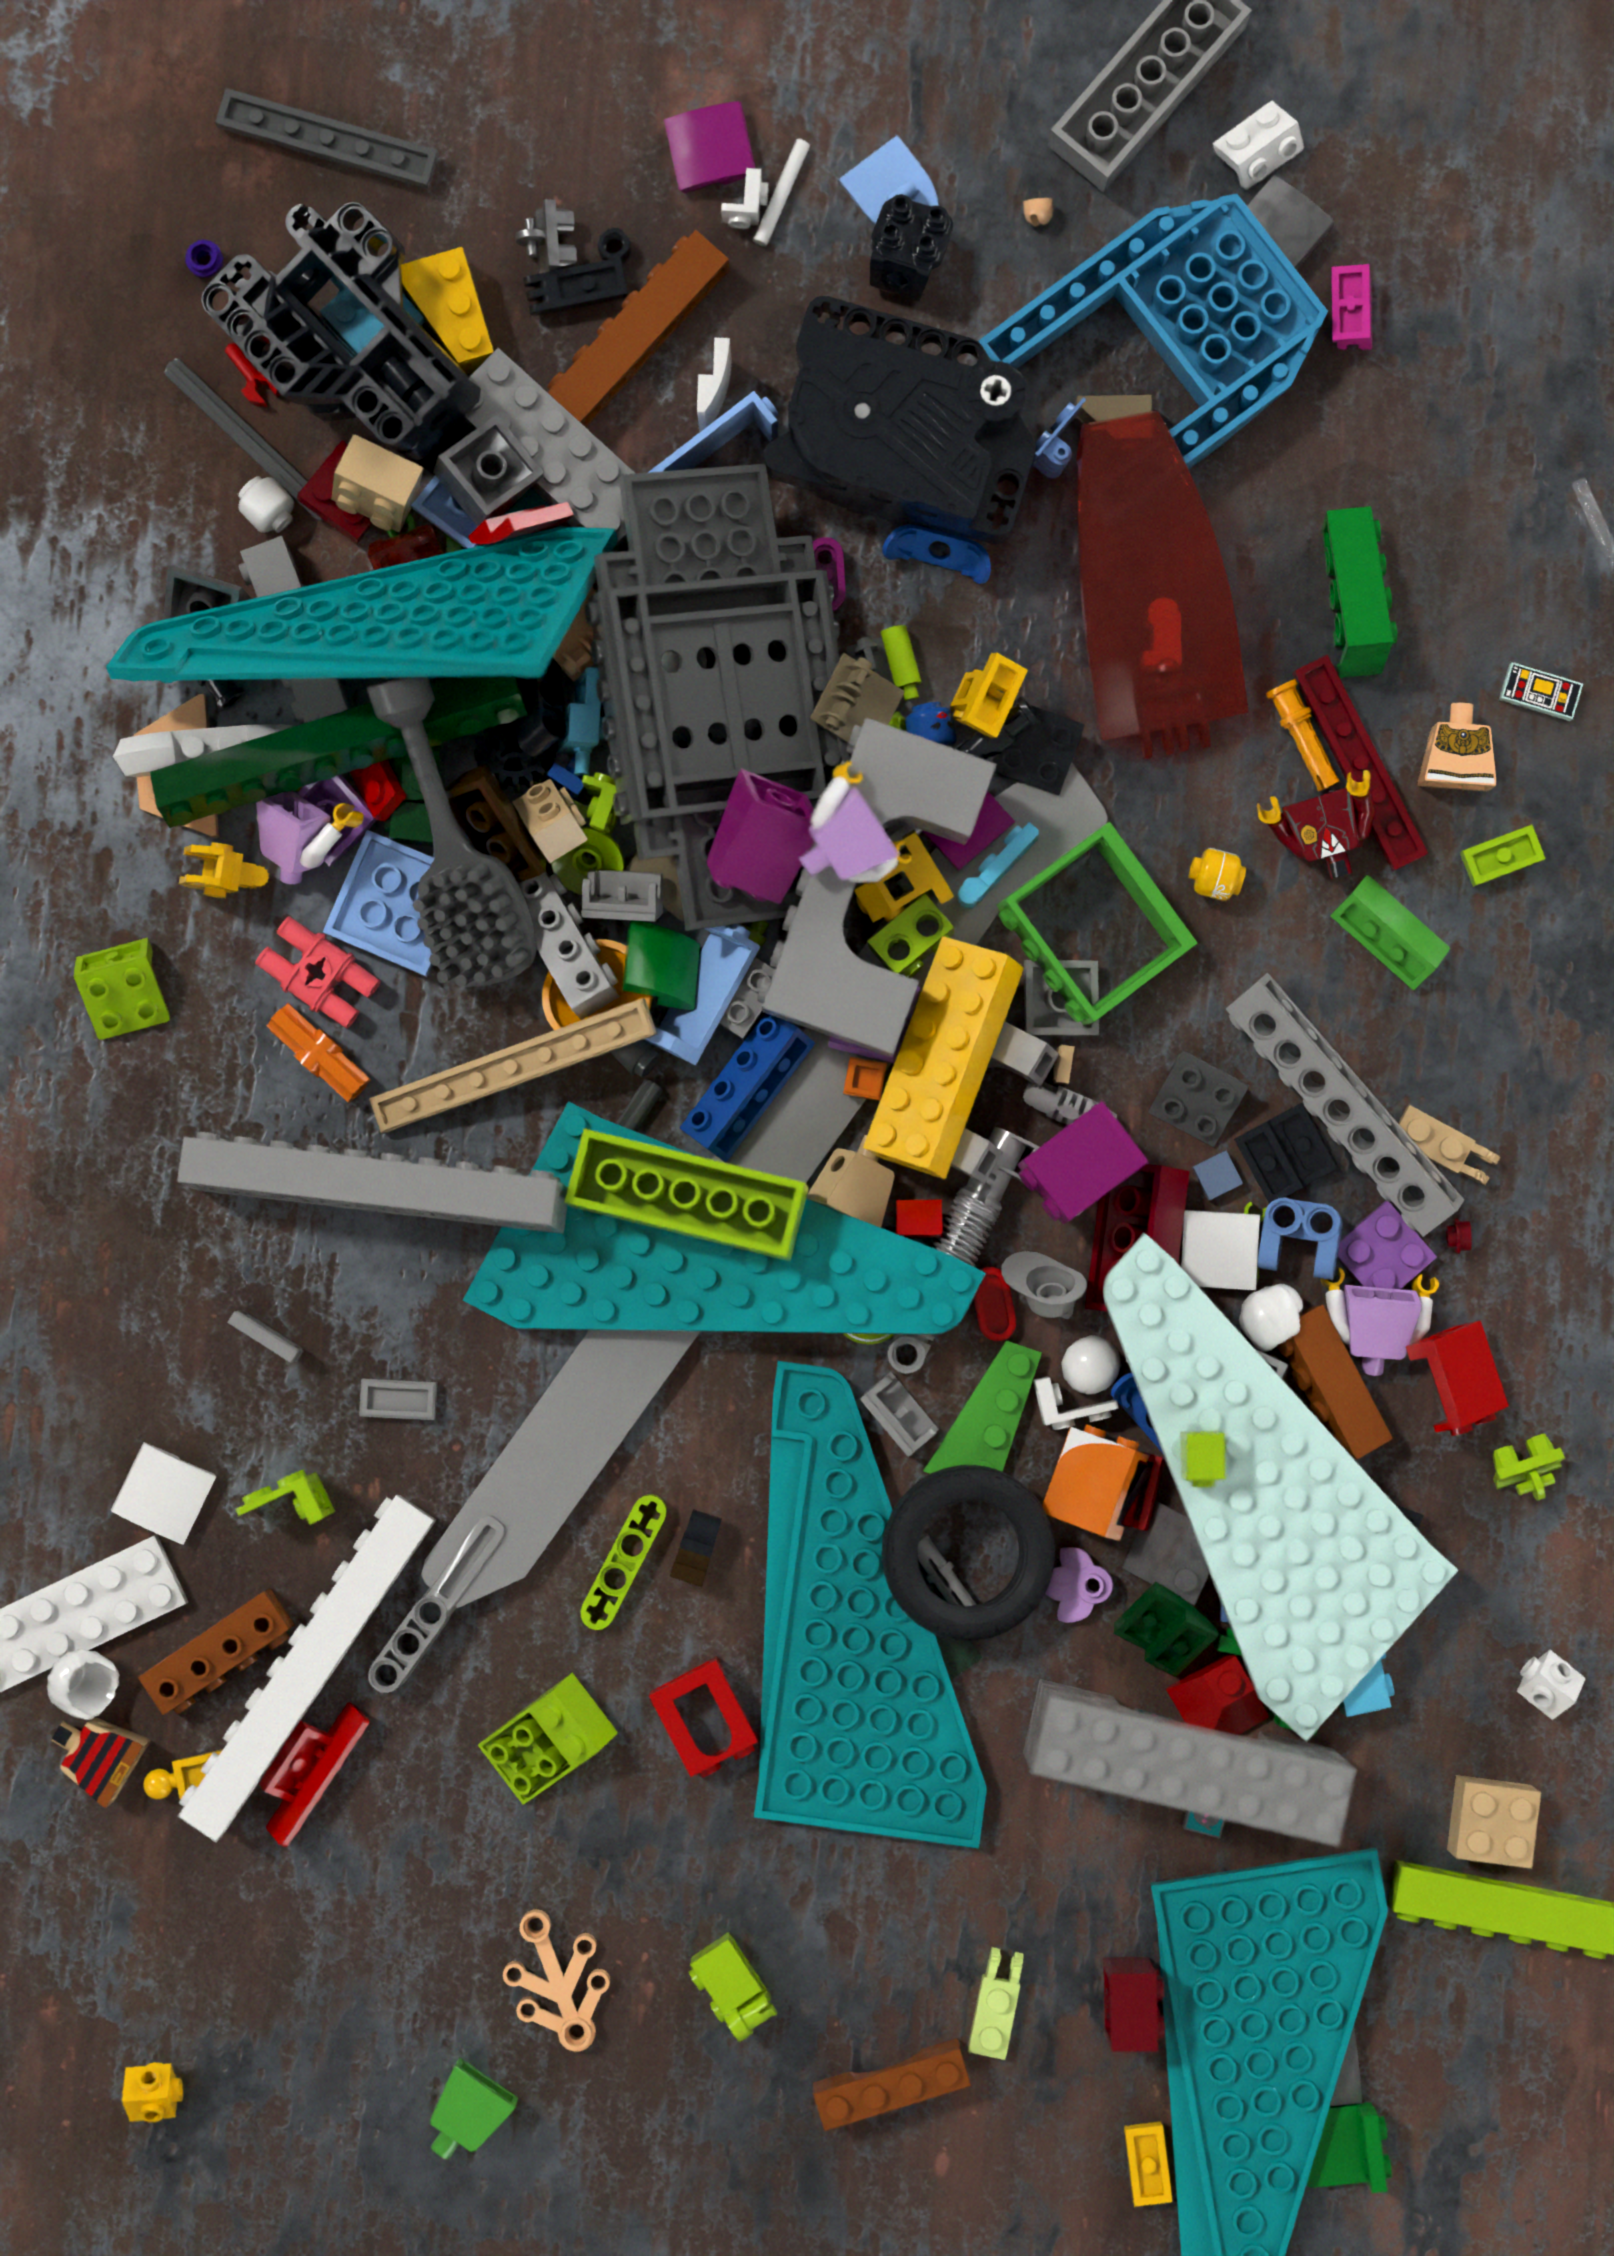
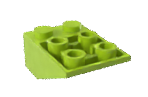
M572 1672L481 1741L478 1747L522 1805H524L598 1753L618 1732Z

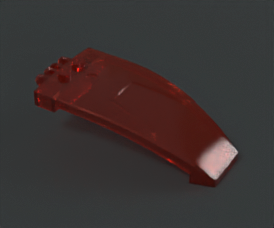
M1148 411L1082 424L1076 464L1079 466V572L1085 641L1098 736L1101 740H1108L1139 734L1144 759L1152 758L1153 752L1150 732L1161 730L1162 746L1166 755L1174 754L1172 728L1176 727L1179 748L1181 752L1189 751L1190 745L1186 725L1198 723L1199 741L1203 748L1210 747L1211 737L1208 721L1249 713L1232 596L1223 560L1206 509L1189 469L1158 411Z

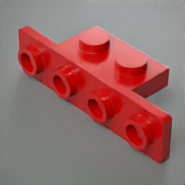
M348 1702L328 1732L300 1720L258 1783L264 1792L283 1799L266 1825L267 1831L279 1845L283 1847L289 1846L316 1803L320 1801L335 1774L341 1769L357 1741L364 1734L370 1720L356 1705Z

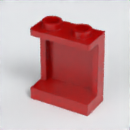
M1481 1320L1452 1326L1405 1346L1410 1361L1426 1357L1428 1359L1447 1419L1433 1425L1435 1433L1449 1430L1451 1436H1456L1473 1430L1472 1423L1480 1425L1496 1419V1412L1509 1407Z

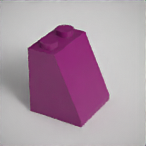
M740 769L706 861L713 880L718 885L727 889H733L734 887L742 889L749 896L760 902L770 900L781 904L802 865L799 858L809 852L815 841L808 830L812 826L811 817L814 813L808 796Z
M1101 1100L1017 1165L1021 1169L1019 1177L1029 1190L1033 1191L1036 1189L1043 1198L1042 1207L1053 1221L1059 1219L1064 1225L1149 1161Z

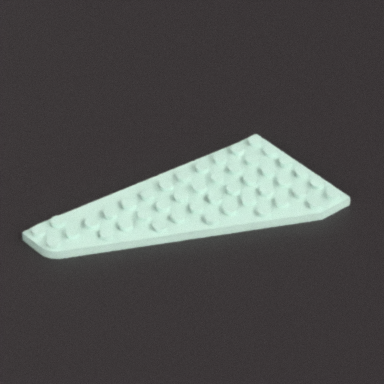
M1142 1234L1107 1274L1103 1286L1104 1302L1257 1696L1298 1735L1307 1741L1457 1573L1458 1569L1430 1545L1176 1261L1149 1236ZM1220 1431L1225 1433L1226 1480H1215V1487H1192V1481L1181 1478L1180 1432Z

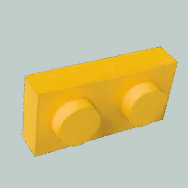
M1162 2122L1124 2126L1134 2206L1172 2202Z

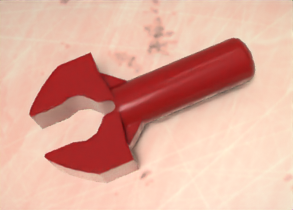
M235 342L230 343L225 348V353L246 379V387L241 392L251 404L267 407L265 401L257 393V383L268 385L277 398H279L280 392L255 368Z

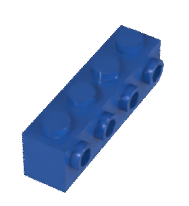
M765 1013L739 1049L734 1052L732 1058L718 1077L711 1083L709 1089L694 1109L689 1112L679 1128L727 1163L816 1043L791 1022Z

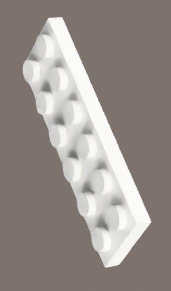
M154 1535L1 1608L0 1692L52 1668L54 1663L65 1656L67 1652H73L78 1649L90 1650L188 1603L187 1597L158 1535Z

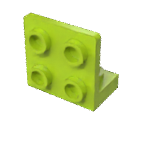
M148 938L76 957L73 977L99 1040L158 1025L170 1020L168 1008L151 966L153 949Z
M304 1469L276 1481L279 1489L272 1491L269 1485L243 1497L245 1505L236 1509L238 1516L294 1491L297 1496L293 1499L294 1507L300 1518H307L309 1524L335 1513L317 1471L306 1475Z

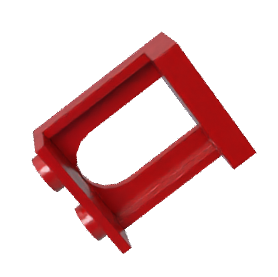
M717 1656L651 1690L649 1693V1698L690 1777L699 1773L701 1778L716 1772L721 1768L719 1762L732 1755L735 1760L745 1757L755 1750L753 1744L757 1743L759 1738L757 1732L753 1731L723 1673L724 1668ZM705 1683L710 1689L732 1735L731 1744L712 1755L701 1752L696 1746L673 1701Z

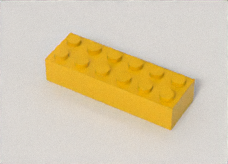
M942 936L863 1145L864 1149L881 1159L946 1179L1024 967L1009 955Z

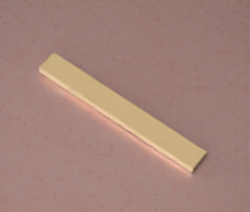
M641 998L369 1098L380 1132L384 1134L657 1035L646 999Z

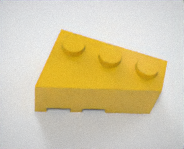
M463 247L402 264V290L416 309L423 315L437 340L451 358L467 374L475 372L494 350Z

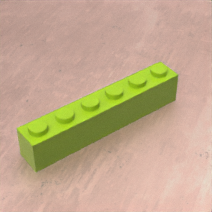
M1395 1860L1387 1905L1393 1912H1397L1396 1917L1410 1922H1419L1420 1917L1433 1919L1434 1925L1451 1930H1456L1457 1924L1469 1926L1472 1933L1486 1937H1494V1932L1509 1934L1508 1939L1514 1942L1531 1944L1532 1939L1545 1941V1946L1564 1952H1568L1569 1946L1581 1948L1583 1949V1954L1599 1959H1606V1954L1614 1955V1902Z

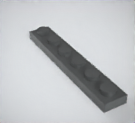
M228 88L225 89L215 121L218 128L428 190L439 158L438 150Z

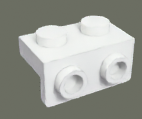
M1273 101L1267 103L1213 143L1215 153L1237 172L1240 185L1245 190L1263 180L1304 148L1298 122Z

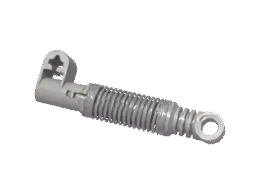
M995 1126L988 1141L1003 1151L984 1184L970 1177L967 1185L960 1187L958 1193H956L957 1196L953 1200L957 1206H950L954 1212H947L951 1218L946 1217L945 1221L948 1224H942V1227L946 1229L945 1231L943 1230L942 1237H936V1239L940 1240L939 1243L933 1242L937 1246L936 1250L949 1254L975 1267V1264L972 1261H978L975 1255H981L978 1249L984 1248L981 1243L987 1242L984 1237L990 1236L987 1232L992 1231L990 1225H995L996 1218H999L998 1215H1000L1002 1210L1000 1201L1011 1178L1022 1182L1019 1174L1014 1172L1025 1147L1032 1150L1031 1154L1040 1147ZM895 1334L887 1350L889 1364L901 1373L907 1374L917 1371L923 1365L931 1345L927 1344L928 1340L934 1341L935 1337L932 1335ZM908 1343L915 1348L917 1356L912 1364L904 1366L898 1363L895 1353L900 1345Z

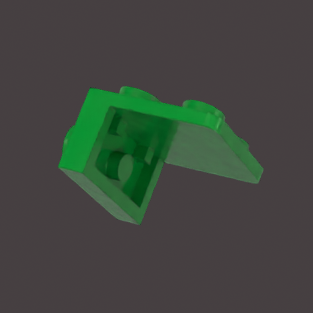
M1371 2102L1329 2107L1306 2185L1308 2187L1317 2188L1366 2182L1371 2193L1387 2192L1386 2179L1392 2178L1389 2155H1383L1381 2140H1387L1386 2122L1384 2116H1378Z

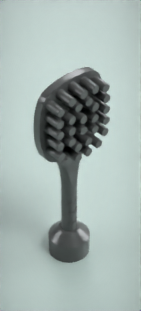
M428 676L394 677L367 687V691L375 715L378 719L396 728L400 727L430 821L434 860L430 868L420 879L418 899L414 901L413 907L416 911L420 912L421 918L418 920L417 925L421 930H424L426 937L423 943L431 950L432 955L429 957V961L441 970L437 974V979L441 983L450 981L459 986L474 987L495 984L515 977L529 968L536 956V938L530 912L520 886L506 864L494 856L482 854L475 850L463 833L452 811L422 722L435 700Z

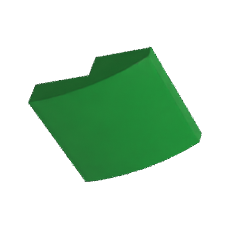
M631 920L628 927L622 991L656 996V1005L693 1011L695 1007L700 944L673 930L643 921Z

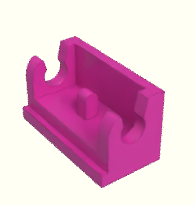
M1369 264L1332 267V340L1337 342L1338 349L1346 350L1347 345L1358 344L1361 350L1372 349L1371 273Z

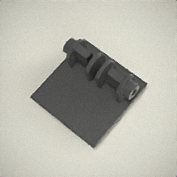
M1183 1050L1177 1056L1171 1072L1149 1108L1148 1113L1214 1147L1249 1085Z

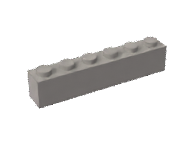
M283 536L240 551L244 563L238 565L241 575L247 586L253 585L257 595L256 598L304 587L289 545ZM339 678L281 679L285 689L291 687L296 701L291 702V707L298 723L310 722L350 709Z

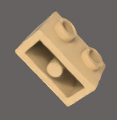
M551 779L532 786L526 794L512 802L549 863L588 840L581 829V826L586 824L583 816L565 787L557 790Z

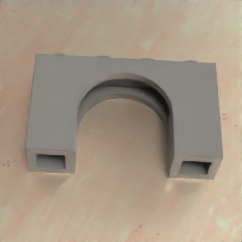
M1004 1021L987 1068L999 1067L1010 1070L1041 1087L1059 1053L1048 1043ZM964 1128L950 1166L984 1184L1003 1151L990 1141Z

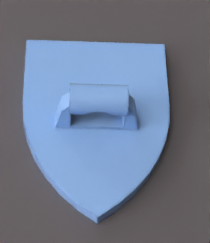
M898 135L839 179L845 190L874 225L885 201L898 194L906 195L912 201L921 204L939 206L938 198L929 176Z

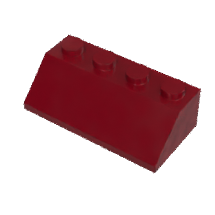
M1145 1164L1098 1199L1085 1309L1108 1312L1103 1297L1105 1278L1142 1234L1149 1236L1178 1264L1190 1171Z

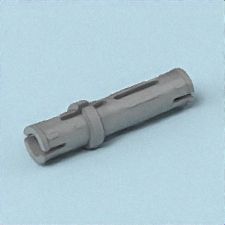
M928 1534L920 1537L917 1559L927 1572L925 1577L928 1582H934L949 1604L958 1606L976 1605L971 1595L953 1572L952 1568L954 1565L950 1560L946 1561Z

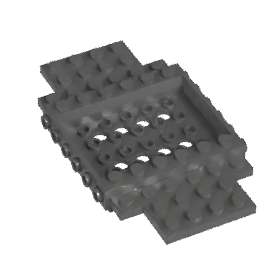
M766 464L622 475L619 477V485L629 551L602 553L594 556L599 591L588 598V603L585 606L586 621L589 626H592L594 641L591 643V657L593 663L598 664L600 678L597 680L596 691L599 701L604 704L605 717L602 720V731L604 738L609 740L611 755L608 757V771L611 778H615L617 792L613 797L615 813L617 816H620L621 825H634L639 860L675 856L686 931L786 918L790 905L798 907L802 897L795 893L803 869H806L803 864L781 904L770 900L760 902L749 896L742 889L736 887L727 889L718 885L713 880L706 861L740 769L806 794L815 811L822 794L834 779L835 768L841 765L842 761L848 762L851 760L852 754L846 752L848 743L810 719L841 658L837 645L839 624L837 619L833 618L831 604L834 598L833 585L828 581L827 570H816L811 535L776 538ZM779 641L785 646L786 657L782 662H775L769 657L768 646L770 642ZM736 645H745L750 650L751 660L748 665L742 666L734 661L732 651ZM701 648H708L715 654L716 663L712 669H704L698 664L697 653ZM670 651L679 657L680 667L677 672L669 673L663 669L661 656L664 652ZM783 716H790L797 723V732L793 737L784 736L779 730V721ZM747 720H756L761 725L762 735L759 740L752 741L745 736L744 724ZM713 723L721 724L726 729L727 738L722 745L712 743L708 737V729ZM677 727L687 729L691 735V743L686 749L678 748L673 743L672 733Z

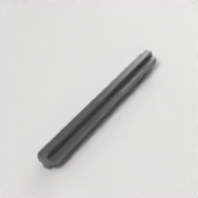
M175 358L170 361L164 370L165 376L299 502L297 494L308 480L181 359ZM300 503L317 521H323L322 518Z

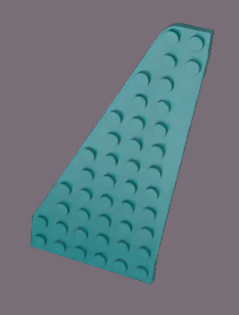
M556 527L495 543L475 546L152 622L138 628L126 638L106 666L110 679L129 680L132 682L161 681L162 683H172L177 680L512 675L526 678L541 677L597 579L594 556L602 553H612L618 542L616 530L614 528Z
M778 1361L772 1404L760 1762L754 1817L979 1848L987 1787L935 1634L920 1627L903 1612L887 1585L882 1565V1542L886 1524L893 1510L852 1389L847 1380L834 1369Z

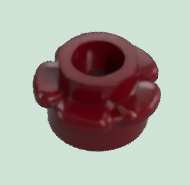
M1454 1218L1453 1225L1446 1226L1447 1247L1454 1248L1456 1254H1460V1251H1471L1472 1248L1470 1221H1459L1458 1218Z

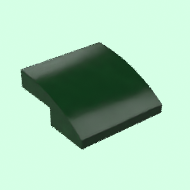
M1155 1581L1115 1621L1113 1634L1145 1649V1662L1176 1677L1218 1637V1630L1190 1603Z

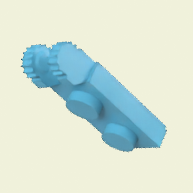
M1030 822L1023 829L1017 825L1004 839L1003 842L1007 845L998 856L991 853L979 866L980 876L967 878L963 882V886H960L957 894L959 896L957 897V900H959L958 904L960 903L961 907L963 906L964 909L968 908V910L977 906V903L984 899L1037 842L1039 830Z

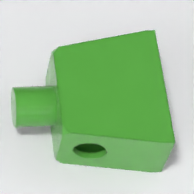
M459 2057L430 2120V2124L441 2131L431 2145L432 2150L448 2160L459 2144L470 2152H475L513 2112L519 2097Z

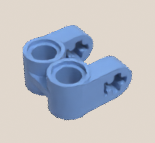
M1278 1198L1272 1201L1267 1206L1264 1216L1257 1267L1277 1271L1283 1237L1317 1241L1314 1277L1333 1280L1343 1227L1340 1214L1327 1204L1289 1198ZM1283 1207L1292 1208L1295 1213L1294 1223L1287 1228L1279 1227L1275 1221L1277 1211ZM1320 1213H1327L1333 1219L1332 1228L1324 1234L1315 1232L1312 1224L1315 1216Z

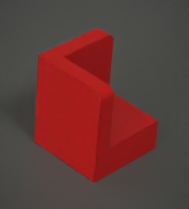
M942 1199L896 1200V1234L910 1240L912 1238L942 1236Z

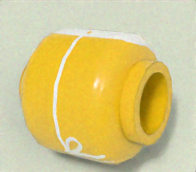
M1208 848L1203 852L1201 858L1194 856L1188 878L1194 880V890L1197 894L1220 901H1227L1232 895H1239L1244 882L1246 867L1241 866V859L1238 855L1215 848Z

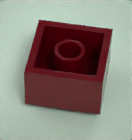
M1103 1957L1104 2034L1111 2052H1158V2039H1164L1163 2015H1160L1159 2007H1157V2000H1163L1164 1987L1163 1978L1159 1977L1158 1968L1153 1967L1149 1957Z

